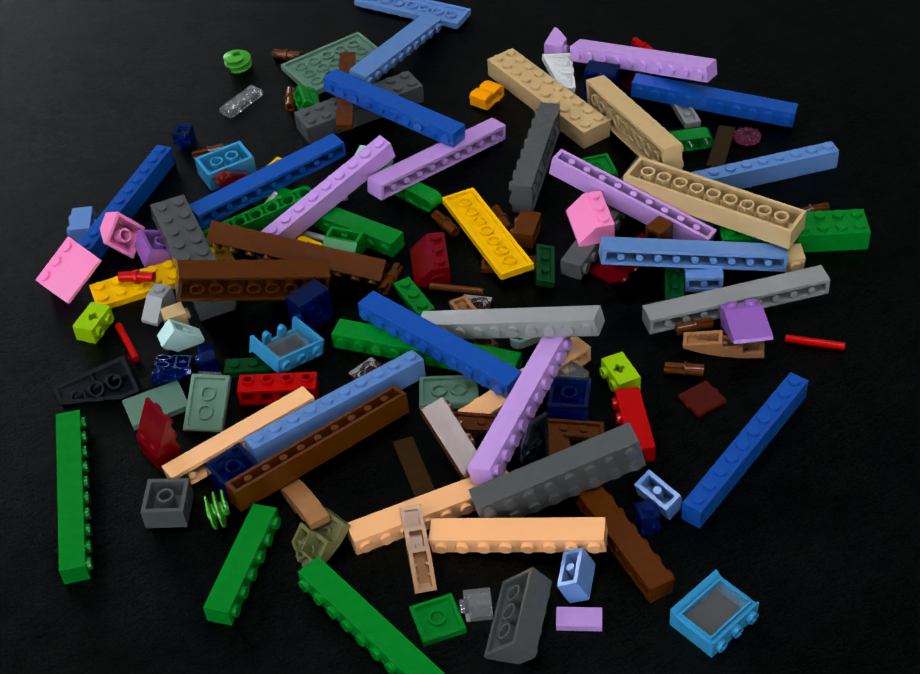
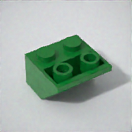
M331 226L324 236L322 246L362 255L366 249L365 235L363 231Z

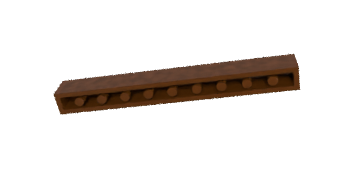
M211 220L206 242L211 244L212 248L221 250L224 247L228 248L229 252L236 254L241 251L245 252L246 256L256 258V255L263 256L262 259L265 260L328 259L329 270L333 276L342 278L345 275L349 276L350 280L360 282V279L366 280L367 284L374 286L382 283L388 267V262L383 259Z
M393 385L227 481L225 486L230 502L242 512L252 506L253 503L255 504L401 418L410 412L406 393Z
M560 431L549 435V456L571 447L569 439L567 437L564 438ZM603 484L571 497L585 517L606 518L608 528L607 547L649 603L673 592L675 581L673 573L664 567L660 556L653 553L648 541L640 536L635 524L629 522L624 510L616 505L613 496L605 491Z

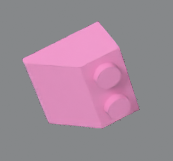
M118 211L106 212L100 226L103 243L131 259L134 258L136 253L134 245L139 229H145V227Z

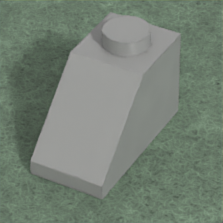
M155 283L146 295L141 318L142 323L159 326L163 320L160 308L176 303L172 286Z

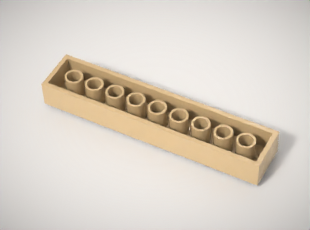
M508 49L487 59L488 75L499 84L504 85L505 89L534 111L539 108L540 102L560 104L561 132L583 149L610 136V120L515 49Z
M605 75L586 80L587 103L610 120V130L638 157L642 156L683 170L682 152L684 147L681 142Z
M642 156L624 174V182L688 215L780 247L790 249L805 228L806 210Z

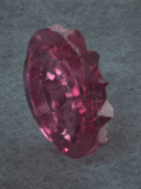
M745 126L744 128H738L734 132V140L745 146L755 145L760 142L761 133L758 132V129Z

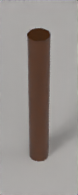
M432 282L429 284V290L484 295V288Z

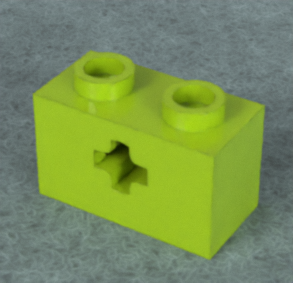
M91 302L72 326L76 339L96 344L114 321L111 306Z
M623 352L601 359L600 375L603 379L607 380L612 392H615V389L638 386L640 389L641 376Z

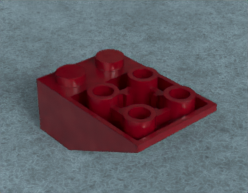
M147 397L136 438L140 450L162 473V465L180 456L181 447L176 441L177 434L171 426L173 421L169 414H164L160 405L157 402L153 403Z

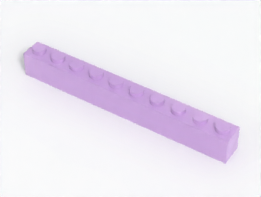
M579 39L570 46L571 61L706 83L717 75V61L713 58Z
M490 118L465 130V139L454 148L440 142L367 177L368 192L380 200L400 192L505 140L506 125L494 118Z
M379 135L261 232L296 239L367 180V177L375 174L396 157L391 143ZM256 255V258L258 260L262 259L263 257Z
M560 149L552 158L549 174L585 193L601 190L606 204L645 225L661 216L674 223L673 239L714 240L717 231L715 228L571 153Z
M542 337L467 467L473 484H483L503 475L508 462L511 461L513 453L520 444L529 422L535 417L536 411L540 404H542L554 378L572 349V341L569 337Z

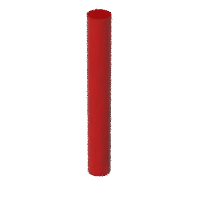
M117 323L115 328L133 362H138L140 357L122 323Z
M788 334L785 337V342L838 350H845L846 344L845 342Z

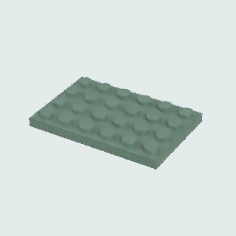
M356 32L281 64V70L298 85L312 87L315 89L316 94L319 95L325 92L323 77L335 69L339 70L341 52H355L357 64L378 47L360 32Z

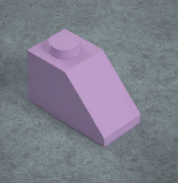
M554 27L544 43V54L568 53L569 45H567V38L558 28Z

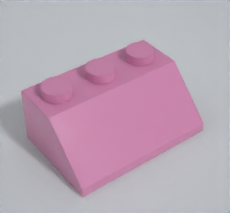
M601 190L583 193L566 210L579 247L599 244L601 236L615 237V224Z
M67 237L36 278V281L70 304L102 260L70 237Z

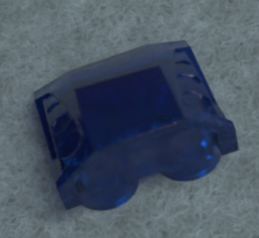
M157 355L151 374V385L174 382L191 374L193 355Z

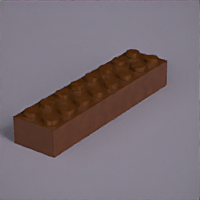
M328 259L177 260L175 278L176 301L325 300L331 278Z

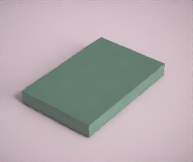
M191 375L183 425L184 432L219 434L224 431L232 379L230 375Z
M464 375L419 377V408L421 410L441 397L445 401L448 400L454 409L463 408L479 397V383L466 378Z
M178 380L122 400L134 431L139 427L147 397L153 403L157 402L163 413L169 414L170 417L186 412L187 399Z

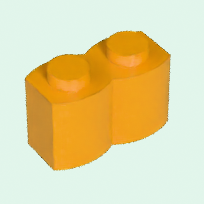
M489 80L484 81L480 84L479 88L471 91L469 95L470 105L489 110L496 102L503 98L504 85Z

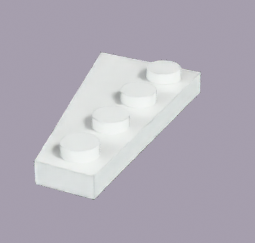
M542 54V61L549 75L575 93L576 86L571 54Z

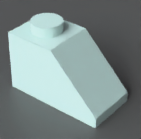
M171 319L167 320L157 334L160 345L164 349L176 352L205 341L199 328Z

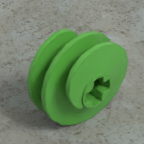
M231 50L223 56L225 66L230 68L232 73L245 72L252 66L251 55L245 50Z
M220 490V502H218L214 491H212V504L209 503L206 496H204L207 517L214 530H217L219 521L223 528L227 527V515H230V511L223 490Z

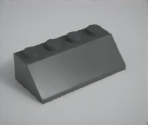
M534 567L502 582L484 654L486 659L521 664L535 658L538 652L537 647L542 633V625L546 615L552 581Z

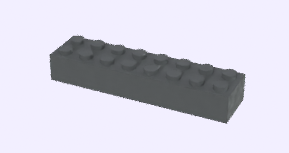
M409 71L401 72L398 75L373 83L375 86L414 103L424 102L423 85ZM337 97L294 112L296 128L309 144L332 133L336 135L347 131L336 130ZM354 104L353 128L382 118V116Z
M540 102L539 108L535 110V118H532L531 128L528 129V138H525L524 149H521L520 159L517 160V169L513 171V180L509 182V191H511L509 204L512 205V212L520 213L521 210L534 212L561 131L560 104Z
M185 195L150 205L153 221L176 269L177 260H216ZM191 301L200 321L236 310L235 301Z
M630 422L468 490L480 518H522L531 513H537L548 506L556 505L562 500L577 496L586 490L599 487L605 482L618 479L629 472L637 471L641 467L646 466L639 440Z

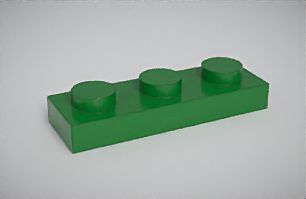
M410 277L393 283L394 290L412 312L421 316L423 311H435L434 306Z

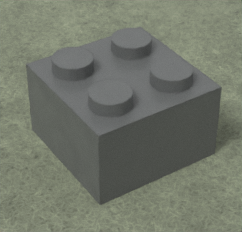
M189 478L147 480L141 507V515L146 528L188 527L194 497Z

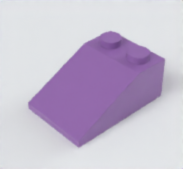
M139 229L134 247L145 268L171 260L158 230Z
M746 299L745 302L740 303L728 301L720 305L721 328L734 344L773 340V334L763 306L756 299Z

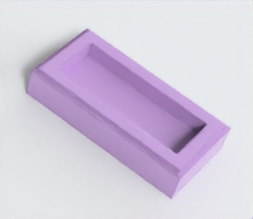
M556 607V631H602V607Z

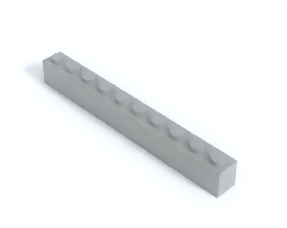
M818 265L643 305L642 320L649 334L675 329V323L691 321L693 318L695 320L709 317L713 320L719 319L720 305L728 301L740 303L745 302L746 299H756L763 308L828 294L831 279L823 267Z
M600 305L423 311L421 317L462 339L599 336L605 322Z

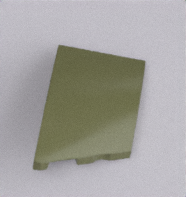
M325 508V510L330 515L331 521L313 530L307 524L300 522L292 539L297 561L304 567L319 556L326 563L340 546L351 525L328 508Z

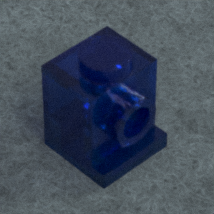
M176 123L172 134L175 145L179 147L191 145L193 138H195L192 123Z
M212 343L197 347L199 355H195L199 373L213 374L219 372Z
M651 499L634 503V521L641 536L661 531L662 526L658 520L661 519V514L655 503Z

